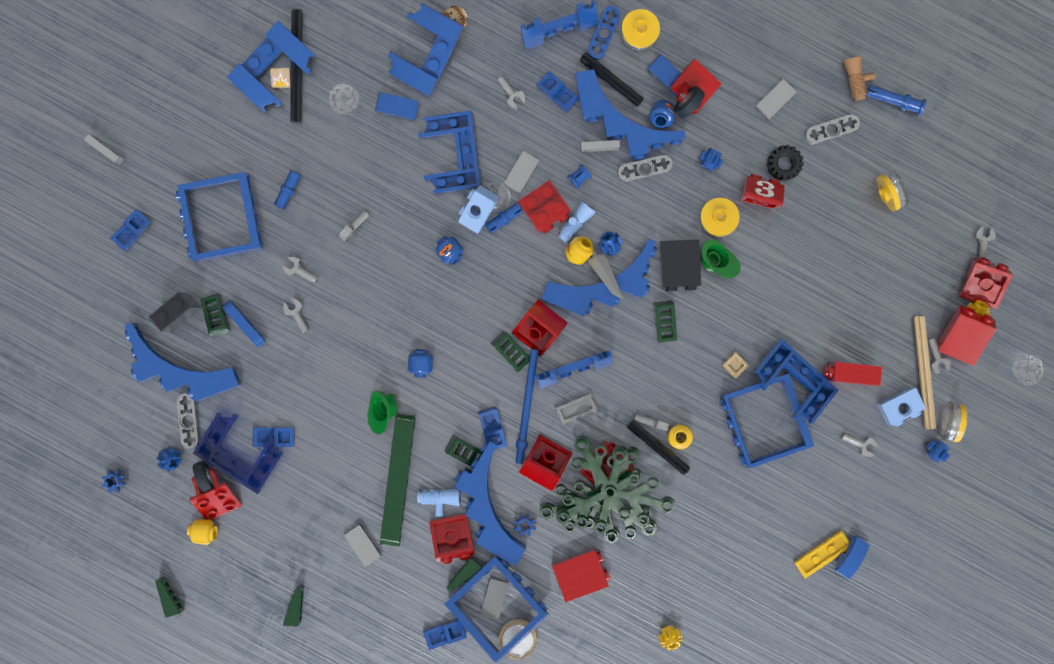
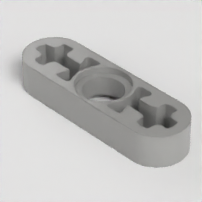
M850 114L812 126L805 132V140L809 144L814 145L852 133L859 128L860 120L856 115ZM848 119L855 122L852 129L850 126L841 127V125L848 122ZM833 124L837 127L835 135L828 133V125ZM820 127H823L822 135L816 137V140L810 138L809 135L812 134V131L814 133L821 132L822 129Z
M661 155L626 163L620 166L618 177L621 181L629 182L667 173L672 168L673 162L669 156ZM661 159L669 163L666 169L660 166L656 167L657 172H654V165L651 161H655V165L660 164ZM643 163L649 164L651 168L647 174H643L640 171V165ZM633 165H636V172L639 176H635L634 172L629 174V178H626L621 172L624 171V168H627L628 171L634 170Z
M184 393L177 398L180 439L183 447L192 449L200 443L197 406L194 399H191L188 393ZM185 396L188 400H191V403L188 404V410L192 409V412L182 413V410H186V405L182 404ZM187 415L193 418L191 426H186L183 422L184 417ZM194 428V431L190 433L191 438H195V441L190 445V442H186V438H189V432L185 433L184 429Z

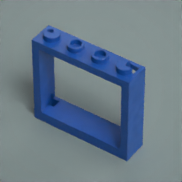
M241 172L177 185L176 197L178 202H181L182 207L179 213L181 220H184L185 223L183 234L185 239H188L189 247H187V254L192 261L198 262L263 249L248 173ZM239 180L251 243L198 253L186 191Z
M784 373L776 376L770 385L781 381L793 416L800 403L790 374ZM762 382L721 395L722 400H720L723 411H727L729 417L726 418L729 429H733L735 434L732 437L734 445L739 447L741 452L739 454L742 466L745 465L748 469L814 447L806 420L802 418L799 420L794 419L801 439L800 443L750 460L730 399L760 389Z
M496 556L445 603V606L495 663H499L550 614L547 612L546 604L541 600L538 602L534 597L535 592L529 586L525 587L521 583L523 580L516 571L512 573L508 568L510 564ZM495 566L538 613L500 651L457 603Z

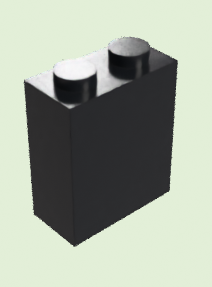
M699 239L660 241L661 288H666V291H677V287H685V291L697 290V287L701 286Z
M178 292L153 312L149 318L161 332H173L202 308L189 293Z

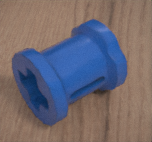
M580 164L579 169L571 175L568 174L567 178L578 189L580 188L579 185L587 178H592V175L584 165Z

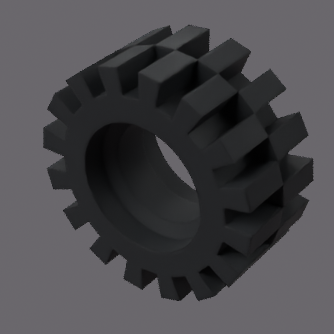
M782 145L776 148L768 157L767 167H769V173H772V176L780 181H788L795 178L802 171V166H804V162H802L804 158L800 155L801 152L797 151L794 146L790 147V145ZM781 156L791 158L792 167L789 170H783L779 167L778 160Z

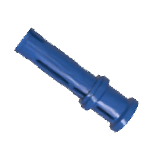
M871 84L868 90L876 93L867 91L866 95L867 97L900 106L903 111L910 110L916 112L919 116L922 115L927 99H916L911 97V94L900 95Z

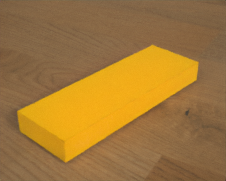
M840 530L795 560L794 564L806 579L840 556V553L847 551L850 542L843 531Z

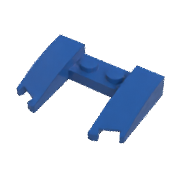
M595 0L591 2V6L579 3L576 5V12L574 14L542 25L539 17L533 19L534 23L527 24V28L522 24L521 38L525 50L544 44L543 36L546 35V38L552 37L557 34V31L574 29L575 25L578 26L580 32L598 26Z
M421 3L419 11L414 15L410 12L406 17L438 36L422 68L390 51L389 58H392V70H389V73L429 96L432 95L465 25Z
M277 21L265 34L267 36L266 39L243 64L239 63L227 76L240 91L264 112L267 111L265 106L275 102L277 107L283 104L258 79L273 61L284 52L309 75L311 69L306 68L309 57H316L280 21Z
M468 110L425 117L423 120L428 123L425 132H419L418 138L454 134L459 170L424 175L425 181L431 180L436 187L433 193L477 189L480 185L483 186L481 169L478 162L473 112Z
M780 339L766 354L754 373L758 374L762 382L760 387L764 391L784 367L810 391L792 418L808 420L809 424L812 425L839 390L785 340Z
M607 350L537 374L536 378L540 389L558 384L557 376L559 375L561 379L571 376V371L577 369L579 372L588 370L591 364L594 371L613 365L611 351Z

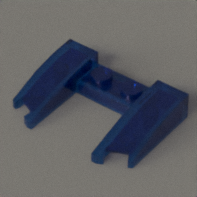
M218 412L193 454L251 491L259 494L284 453L283 451L278 452L273 444L276 440L271 436L254 465H249L222 448L239 415L232 414V418L222 417L221 413Z

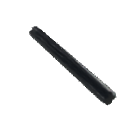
M292 9L291 32L302 42V11L300 9ZM291 60L290 121L292 123H301L302 69Z

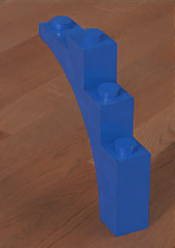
M594 69L575 73L583 121L588 120V123H593L602 118L606 140H622V137L625 136L629 159L634 158L635 161L645 159V156L650 153L649 147L652 150L663 147V144L668 143L671 146L682 144V141L686 138L685 130H653L627 119L605 97L598 84Z
M648 239L641 254L632 265L621 274L615 276L620 291L639 299L643 295H647L650 285H647L649 280L642 278V276L647 275L650 265L647 264L649 258H654L658 247H655L656 241ZM548 281L541 300L584 317L585 313L589 314L593 304L590 303L591 300L613 308L614 304L618 305L620 298L613 295L603 282L591 286L575 287Z
M137 323L125 325V336L128 341H131L133 346L131 348L132 355L138 360V362L131 364L133 368L131 369V374L135 380L137 379V382H144L160 375L159 382L162 389H165L166 392H171L189 385L188 394L195 402L242 385L235 367L219 371L202 372L177 366L163 358L151 347L144 338Z
M491 438L489 443L485 441L480 450L483 454L480 459L475 458L470 468L473 471L465 468L463 472L461 470L458 472L454 479L457 482L455 488L474 498V500L470 498L466 504L465 509H467L465 515L485 526H480L475 535L478 537L476 544L516 566L526 550V545L516 539L504 527L491 502L488 487L489 466L492 454L498 443Z

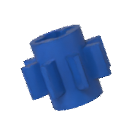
M709 148L708 151L703 150L699 157V160L702 161L700 166L712 172L715 168L719 169L724 161L720 158L722 154L713 148Z
M606 232L601 236V242L598 243L604 255L607 253L615 255L621 250L620 245L623 244V241L617 232Z
M939 439L937 442L931 440L926 446L928 449L926 455L936 463L940 460L945 462L951 456L947 453L950 448Z
M170 446L162 449L158 457H156L159 461L158 466L161 469H166L168 472L178 468L180 461H182L179 457L180 452L176 448L172 449Z
M120 469L115 470L114 474L112 470H107L108 476L101 477L104 480L102 487L106 486L108 493L112 492L113 489L116 492H120V486L126 485L124 482L126 475L119 474ZM111 478H114L117 484L113 485Z
M527 513L526 517H522L519 514L520 519L513 521L515 524H518L514 531L519 530L520 537L523 536V533L531 536L530 530H536V527L532 526L536 519L531 520L529 513ZM525 520L528 521L530 527L522 529L520 523H524Z

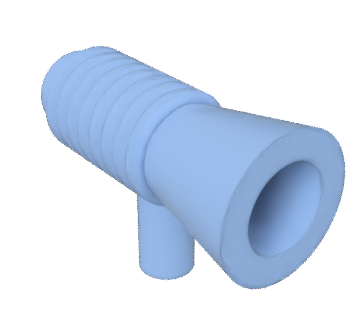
M581 201L574 215L559 230L558 237L566 243L568 240L571 241L581 229L583 223L596 212Z
M457 488L448 490L422 489V491L417 493V501L422 503V505H435V516H443V504L461 506V490Z

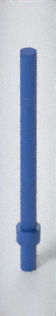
M531 349L519 440L516 441L517 455L515 463L523 464L525 449H527L528 445L526 438L538 358V350Z

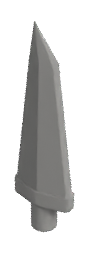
M593 248L592 258L588 261V264L613 295L624 299L606 254H598L597 250Z

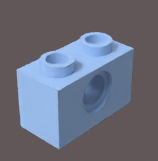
M481 185L476 190L472 189L467 197L470 200L467 205L464 204L459 212L461 217L458 222L478 234L484 227L500 197ZM474 205H477L481 211L475 210Z
M912 387L877 404L886 424L893 425L894 427L905 423L904 419L908 417L912 419L922 414L921 411L926 409L917 389ZM901 403H904L906 406V410L903 413H900L898 410Z

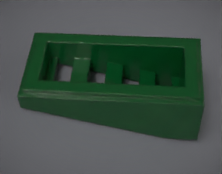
M217 293L201 298L208 334L212 337H217L230 333L229 323L225 310L222 307L220 294ZM213 302H216V303H217V305H213V306H210V307L207 306V304H210V303H213ZM217 309H218V311H219V312L210 314L211 311H214V310H217ZM220 317V320L212 322V319Z
M654 302L658 343L677 341L674 302ZM669 308V311H660V309ZM661 316H670L669 319H660ZM671 323L669 327H661V324ZM672 331V334L662 335V332Z
M502 331L490 343L517 372L529 363V355L507 332ZM507 339V341L501 347L498 346L501 342ZM512 344L513 346L505 353L504 350ZM518 350L519 352H517V353L510 359L509 356H510L514 351ZM523 355L524 358L518 364H515L514 362Z
M454 434L444 450L446 454L469 466L472 465L477 453L480 454L478 459L483 454L480 451L481 449ZM457 443H459L458 447L456 448V450H455V452H454L453 450H454L455 446L457 445ZM465 446L466 449L464 450L462 456L459 455L462 448ZM470 450H473L470 458L466 459Z
M471 557L447 584V590L455 589L477 574L483 568V565Z
M164 576L158 578L155 583L165 617L182 613L184 609Z
M299 585L294 591L283 626L298 627L302 621L303 585Z

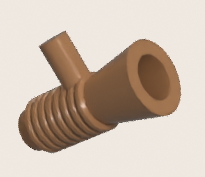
M862 56L843 60L849 75L848 79L852 98L855 101L866 99L867 90L865 82L875 80V73L862 74Z

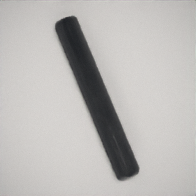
M586 52L582 55L580 61L590 70L594 69L595 74L635 106H639L644 98L591 55Z
M632 420L628 424L627 428L681 474L685 475L688 473L690 467L636 421Z

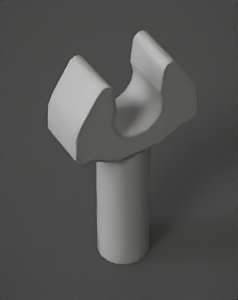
M503 75L497 79L509 96L507 101L509 107L518 109L513 101L517 97L525 104V94L523 91H514Z
M363 211L350 225H346L339 233V237L343 241L347 240L354 230L369 217V214Z
M979 227L974 234V238L980 242L978 259L980 257L986 258L988 243L995 240L996 234L993 228L988 229L987 237L983 236V227Z
M288 257L294 263V268L290 269L284 265L282 266L285 273L290 276L297 273L312 283H315L318 278L302 268L300 265L301 260L297 257Z
M293 298L295 309L290 310L288 304L284 303L283 311L285 315L294 317L303 334L309 331L300 314L303 305L299 300Z
M936 338L929 339L928 342L934 357L933 362L930 364L931 370L936 374H940L938 364L943 363L944 369L949 371L951 366L950 359L941 356V353L938 351Z
M636 414L634 421L668 431L671 425L640 414Z
M845 432L841 437L842 440L859 447L860 454L866 457L874 456L873 453L867 451L866 446L868 444L878 447L876 441L870 437H867L866 440H860Z

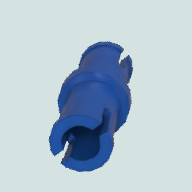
M292 170L289 171L273 203L275 206L285 210L291 194L294 195L295 193L293 190L301 177L300 174Z
M516 202L505 211H500L498 216L485 223V226L492 234L503 225L507 226L510 220L522 214L523 211Z

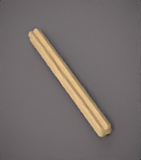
M915 316L913 320L921 398L926 407L923 410L925 429H935L936 420L925 316Z

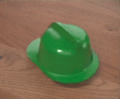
M713 239L703 244L700 260L702 266L707 271L716 272L721 277L728 279L738 276L741 271L739 260L722 243Z
M374 391L371 394L367 419L370 429L375 434H383L386 431L388 421L397 413L396 396L393 393L382 394L379 391Z

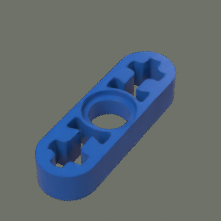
M615 6L605 8L589 45L588 54L596 60L604 57L620 19V10ZM614 11L616 18H612L610 25L606 24L609 17L607 13ZM601 28L609 30L610 35L607 38H602L599 35ZM595 39H598L600 42H606V45H604L603 43L601 44L600 51H602V53H598L597 55H595L594 50H592V48H596L598 44V41H595Z
M228 300L222 306L226 313L258 348L266 342L265 338L231 300Z

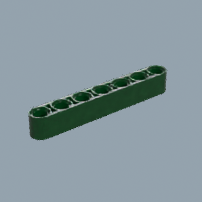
M396 413L380 545L400 546L416 415Z

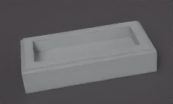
M782 79L755 107L769 120L796 91Z
M89 134L85 137L84 140L114 163L119 165L123 162L124 159L95 137Z
M620 140L581 142L580 147L582 152L615 151L620 148Z
M523 151L505 180L504 185L521 193L540 160Z
M591 393L555 407L562 425L598 411Z
M361 524L343 535L365 567L382 556Z
M490 577L480 616L499 620L509 582Z

